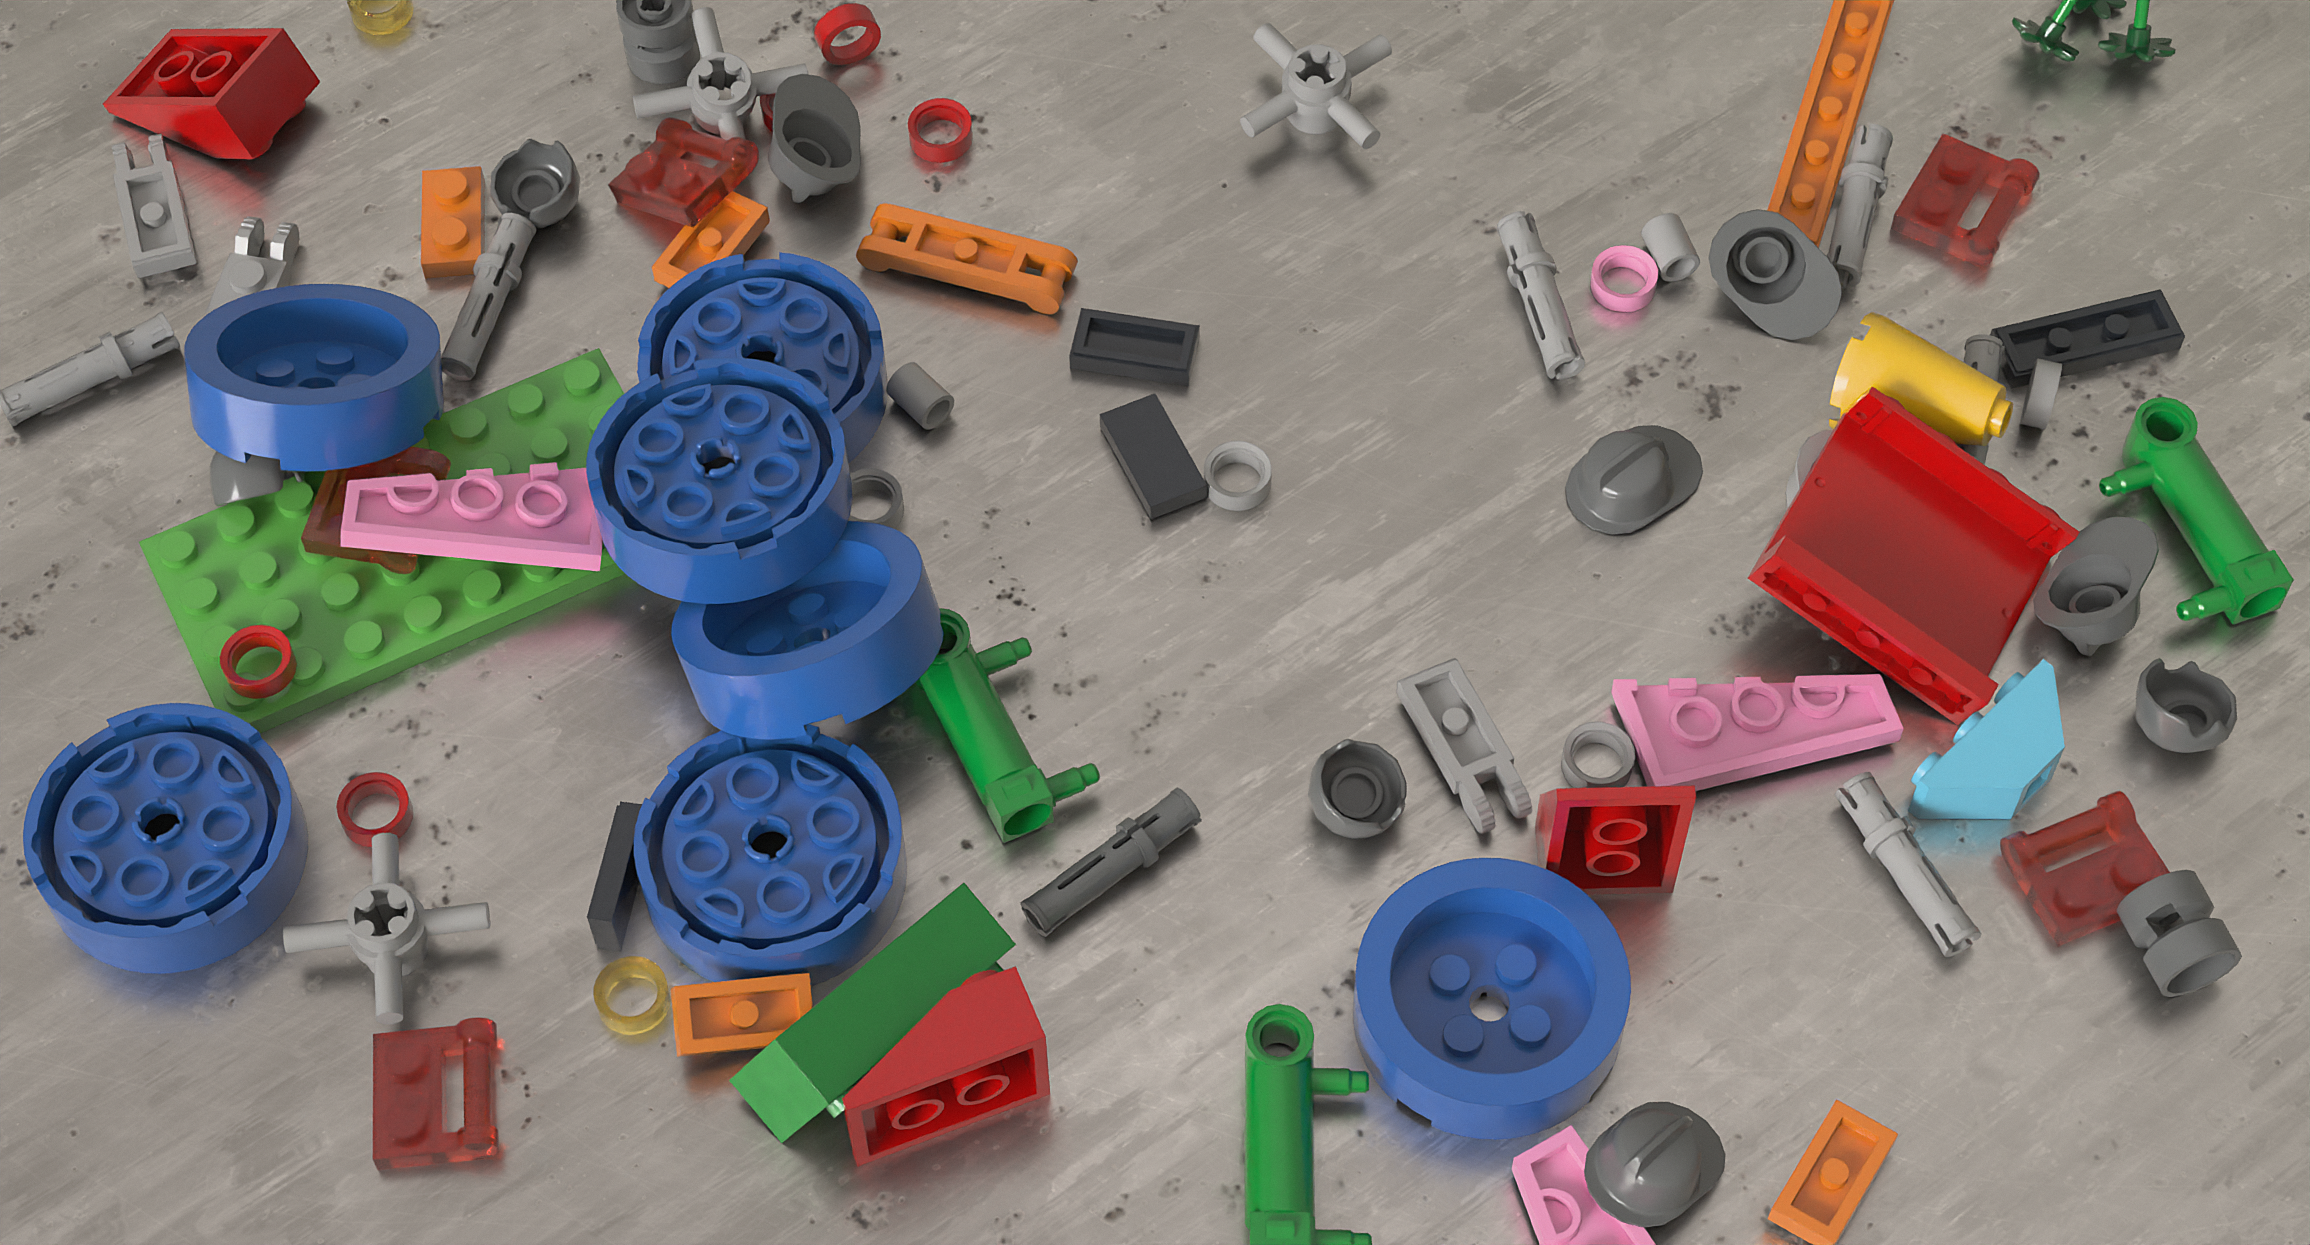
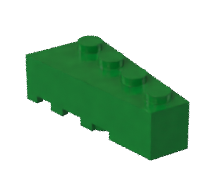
M962 883L774 1039L729 1081L781 1143L824 1108L835 1118L844 1110L842 1098L858 1083V1079L874 1067L950 990L960 987L966 979L976 973L986 970L1004 971L997 961L1012 949L1016 943L969 887Z

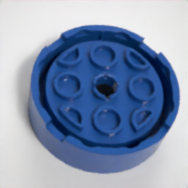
M779 252V259L744 261L743 254H738L713 261L692 271L673 284L654 304L641 328L638 338L640 348L637 362L639 383L656 373L661 381L676 374L695 370L693 361L720 357L747 358L754 351H771L775 353L774 361L776 365L801 375L814 384L828 398L830 409L843 429L848 464L868 445L884 416L888 397L886 392L888 380L882 332L878 317L866 295L855 283L836 269L820 261Z
M303 284L256 292L230 301L208 313L191 329L184 345L190 414L193 427L197 435L212 449L243 463H246L251 458V454L280 459L281 470L325 471L360 466L393 456L418 443L424 438L423 427L431 419L440 420L443 413L444 397L440 333L436 323L427 312L416 304L381 290L343 284Z
M720 357L693 361L695 370L676 374L661 381L656 373L632 387L608 409L595 429L588 448L586 459L588 485L604 545L617 566L635 582L657 594L684 602L699 604H724L755 599L783 589L811 572L829 555L840 540L850 517L853 500L843 429L830 409L828 398L814 384L801 375L785 367L756 359ZM720 456L729 457L735 461V464L729 463L725 467L711 469L709 474L705 473V468L702 466L705 462L713 461Z
M848 521L840 540L829 555L807 575L783 589L762 597L735 603L699 604L682 601L672 622L671 636L699 709L706 720L718 729L735 736L769 740L807 736L806 724L822 721L842 714L845 724H848L891 702L912 686L932 664L941 647L944 632L940 624L941 612L922 557L915 543L902 532L885 525Z
M190 703L155 704L126 711L106 719L109 727L94 734L77 747L71 742L48 766L32 793L24 821L23 846L27 867L37 889L58 924L72 942L90 956L113 967L140 973L166 974L201 968L233 955L261 936L282 914L298 888L306 865L308 853L307 822L302 805L281 758L277 756L275 751L261 737L259 731L249 723L228 712L205 705ZM169 813L178 817L180 824H175L169 832L158 835L156 841L152 840L150 835L144 833L148 822L160 814Z
M806 724L807 736L787 739H751L735 736L721 730L693 744L667 766L668 774L656 787L650 799H644L640 808L634 834V859L652 924L666 947L689 969L713 982L809 973L810 986H814L834 978L853 967L882 940L896 918L903 901L907 880L906 849L899 806L893 789L878 765L854 743L849 747L834 738L820 734L819 727ZM765 832H777L787 838V842L781 850L776 852L777 857L770 859L768 854L758 853L751 848L753 841L759 835Z
M1504 858L1463 859L1431 868L1415 876L1392 893L1379 907L1363 935L1357 957L1353 997V1024L1359 1051L1368 1070L1382 1090L1396 1104L1400 1100L1413 1111L1430 1119L1432 1127L1451 1134L1475 1139L1501 1140L1536 1134L1560 1124L1580 1111L1590 1102L1591 1095L1602 1084L1609 1071H1612L1618 1056L1630 1005L1631 976L1628 959L1616 929L1602 909L1580 888L1552 871L1526 862ZM1486 992L1488 997L1500 1000L1508 1008V1012L1499 1020L1484 1021L1472 1013L1470 1004L1480 998L1481 993Z

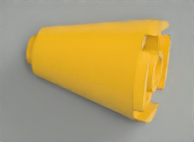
M1874 312L1864 316L1860 324L1870 326V329L1864 340L1851 337L1838 368L1831 393L1830 405L1841 409L1840 418L1854 402L1873 386L1884 395L1898 400L1905 410L1935 431L1949 436L1956 444L1986 446L1992 436L2003 437L2009 425L2014 405L2013 402L2005 400V386L1886 316ZM1829 419V426L1834 430L1840 419Z

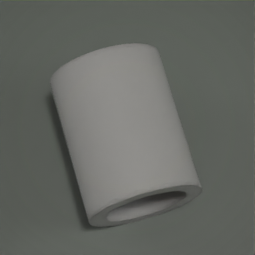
M1662 214L1645 224L1641 235L1663 280L1670 282L1678 281L1688 277L1697 270L1700 265V258L1677 214Z
M909 362L901 366L888 381L886 387L887 394L924 429L937 427L949 416L954 407L953 396L915 362Z

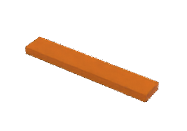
M1895 0L1833 1L1767 211L1777 212L1792 221L1818 248L1822 241L1842 169L1847 159Z

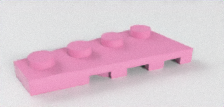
M555 462L530 465L529 473L494 476L492 468L466 470V476L452 480L437 481L429 473L349 480L347 483L341 526V547L600 571L603 539L588 485L586 468L558 470L557 463Z

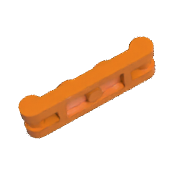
M887 203L876 207L870 221L873 231L871 235L862 238L856 252L857 261L872 271L882 272L891 268L1026 302L1036 312L1048 315L1058 312L1065 294L1062 284L1072 278L1078 263L1077 257L1073 252L1058 245ZM903 236L908 237L905 243L896 241ZM1028 267L1040 270L1041 275L1036 276L1025 273Z

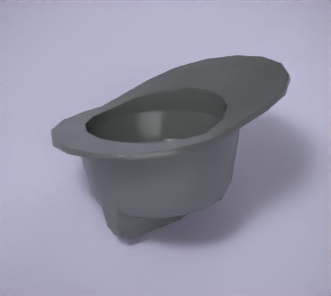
M802 73L788 77L777 87L774 98L773 136L768 151V162L772 172L781 182L791 188L792 200L797 203L803 202L809 195L826 194L837 184L851 182L858 176L861 166V126L858 111L849 96L837 85L820 76Z
M1761 209L1739 213L1725 222L1712 239L1708 257L1712 277L1721 290L1757 326L1772 336L1789 340L1811 337L1827 327L1837 313L1842 294L1837 270L1829 258L1792 221L1781 214Z
M1658 425L1636 426L1625 431H1614L1599 438L1589 449L1588 453L1571 469L1566 483L1567 503L1575 517L1592 530L1611 535L1631 533L1649 524L1658 516L1686 500L1698 488L1703 474L1701 456L1691 441L1674 430Z
M2110 517L2092 523L2079 531L2080 533L2077 538L2062 549L2033 599L2035 615L2044 624L2057 628L2069 641L2074 642L2078 651L2083 655L2091 656L2100 645L2111 643L2124 637L2135 627L2141 612L2140 591L2155 565L2159 547L2156 534L2145 522L2131 517Z
M1647 1102L1629 1111L1596 1139L1586 1154L1584 1177L1588 1191L1599 1207L1618 1221L1638 1227L1660 1226L1680 1216L1694 1202L1714 1187L1724 1172L1726 1154L1718 1134L1705 1119L1689 1108L1671 1102Z

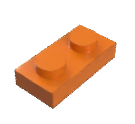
M481 166L424 170L422 171L421 267L424 277L428 279L474 275L473 267L479 255L485 253V179Z
M718 184L653 264L654 281L670 288L681 278L701 266L729 256L744 255L769 224L768 207Z
M809 973L672 987L670 990L677 1057L767 1047L774 1039L813 1008Z
M1836 1099L1771 1208L1768 1220L1812 1245H1836L1893 1148L1898 1133Z

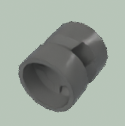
M616 0L620 30L623 34L627 64L633 74L643 81L655 84L673 83L688 76L700 60V50L691 18V13L694 11L692 0Z
M2187 869L2173 871L2142 884L2129 893L2120 902L2116 910L2135 946L2148 949L2143 960L2162 995L2168 997L2185 995L2214 983L2228 974L2242 958L2241 952L2223 920L2209 918L2214 910V905L2195 871Z

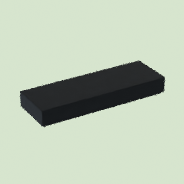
M2161 289L1994 328L1990 333L1991 336L2000 339L2003 342L2002 346H2005L2001 370L2011 389L2029 385L2037 358L2061 363L2060 377L2177 350L2181 348L2185 338Z

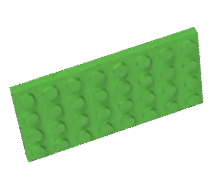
M597 348L445 412L441 415L440 420L431 419L423 427L424 438L393 456L355 467L325 471H306L304 481L297 482L296 477L293 476L283 481V488L280 491L229 503L139 541L214 707L244 720L261 734L624 575L625 573L609 555L604 542L602 543L600 571L341 547V526L349 480L429 473L437 481L452 480L466 476V470L492 468L494 476L529 473L530 465L555 462L557 463L558 470L586 468L588 448L595 429L608 409L625 394L601 350ZM253 625L271 626L284 633L290 642L297 662L295 675L289 685L279 693L261 699L247 698L236 693L229 686L220 665V653L225 642L237 631ZM270 647L252 649L241 657L236 667V673L248 680L266 678L273 674L280 666L282 653Z

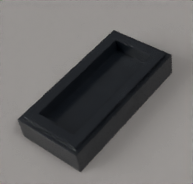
M1081 308L1069 355L1070 369L1189 386L1200 339V325Z
M1156 393L1099 414L1100 427L1150 519L1207 498V484Z
M620 801V805L616 807L587 914L590 929L598 949L618 952L622 950L640 882L634 859V834L642 804Z

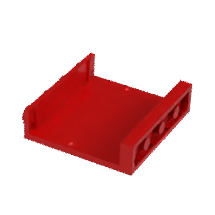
M1872 386L1841 416L1749 574L1748 579L1956 725H1959L1973 713L1989 704L1999 685L1988 677L1992 667L2051 557L2073 542L2080 532L2062 520L2053 509L2038 503L2012 485L2002 473L1982 464L1958 447L1952 438L1935 431L1905 410L1898 400L1884 395Z

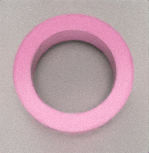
M1627 245L1610 247L1601 252L1593 263L1590 280L1591 293L1599 304L1609 310L1616 312L1640 310L1647 306L1655 295L1658 268L1653 258L1637 247ZM1614 268H1629L1638 272L1644 278L1646 285L1638 292L1620 294L1610 290L1604 284L1602 276Z

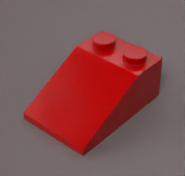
M284 28L171 29L107 98L103 105L109 113L157 134L161 133L164 137L211 157L250 160L262 155L270 148L273 143L272 137L287 120L295 117L306 106L305 99L319 85L320 80Z
M1695 785L1556 788L1540 794L1535 822L1538 866L1567 879L1587 895L1673 893L1696 800Z
M1016 966L1001 972L986 970L976 973L966 979L960 987L950 990L842 1098L852 1151L858 1167L1050 1095L1046 1036Z

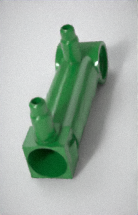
M2167 397L2152 398L2141 404L2137 410L2124 442L2122 460L2126 468L2115 471L2111 476L2102 478L2099 482L2101 493L2106 497H2111L2117 494L2125 495L2151 486L2214 585L2213 588L2194 594L2190 599L2178 603L2176 612L2181 620L2203 619L2224 611L2232 625L2280 609L2294 579L2276 551H2269L2196 439L2198 422L2194 412L2186 404L2176 399Z
M939 608L941 612L940 624L944 632L940 649H948L950 651L946 654L936 655L932 664L915 684L925 691L982 803L987 807V813L1002 842L1006 843L1053 823V807L1056 806V802L1084 791L1086 787L1097 783L1100 779V774L1095 764L1088 763L1079 768L1072 767L1046 778L1041 768L1038 769L989 678V675L1016 665L1019 660L1030 656L1032 648L1028 639L1021 637L1011 642L1005 641L976 653L971 644L968 624L963 617L950 609Z
M1284 1004L1266 1006L1256 1012L1248 1022L1245 1034V1225L1250 1229L1249 1245H1372V1236L1369 1233H1355L1351 1230L1315 1229L1314 1095L1348 1096L1351 1093H1366L1369 1091V1073L1366 1071H1351L1349 1068H1314V1031L1312 1023L1303 1012L1293 1006ZM1273 1043H1284L1291 1046L1295 1052L1288 1056L1277 1057L1267 1053L1264 1048Z

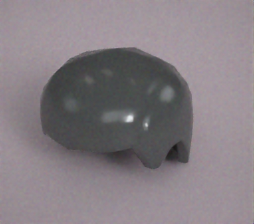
M527 139L518 150L503 156L491 172L490 196L502 215L504 213L519 214L530 220L536 229H543L564 220L577 204L581 183L580 175L572 156L561 142L557 140L553 145H548L533 139Z
M216 451L210 463V484L216 506L280 491L283 488V480L295 476L297 482H302L306 471L281 470L280 459L251 454V458L246 463H243Z
M2158 658L2152 661L2140 674L2136 690V721L2150 741L2165 750L2192 753L2215 749L2228 739L2236 724V696L2222 679L2200 671L2198 665L2193 661H2189L2178 669L2168 670L2165 669L2163 660Z
M1345 739L1321 754L1312 768L1308 797L1316 818L1334 834L1349 839L1368 838L1380 834L1395 823L1405 809L1407 782L1399 762L1378 744Z

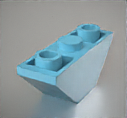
M2043 659L2026 676L2019 672L2013 674L1994 698L1996 705L1985 716L1978 711L1973 713L1958 729L1953 738L1955 745L1944 756H1941L1938 752H1933L1922 762L1911 779V782L1916 785V789L1908 809L1909 813L1917 819L2011 820L2052 779L2065 744L2054 667Z

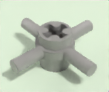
M709 7L699 8L691 13V18L702 59L691 70L687 86L634 95L635 113L637 119L691 109L697 123L702 128L711 133L721 135L730 174L743 175L753 169L743 125L747 122L749 114L753 110L756 97L776 93L777 87L790 76L802 73L808 74L806 64H799L752 73L751 69L738 56L723 51L713 9ZM731 89L732 98L720 100L718 90Z
M1270 23L1263 24L1254 34V40L1285 71L1282 75V93L1240 118L1241 126L1249 137H1255L1288 117L1291 124L1301 132L1324 134L1340 125L1363 149H1369L1378 142L1381 135L1380 132L1349 102L1352 87L1351 78L1392 54L1391 45L1385 36L1380 34L1342 56L1334 48L1322 44L1308 45L1297 50Z
M380 833L372 837L373 885L365 887L355 895L349 904L347 919L285 926L283 928V941L286 953L350 946L356 956L362 962H365L371 971L375 973L376 1021L381 1024H395L403 1020L402 977L414 972L426 959L429 949L428 936L489 929L491 921L487 902L424 909L414 894L407 892L405 888L400 886L399 843L397 835ZM384 928H386V930L389 929L390 934L384 936H376V934H378Z

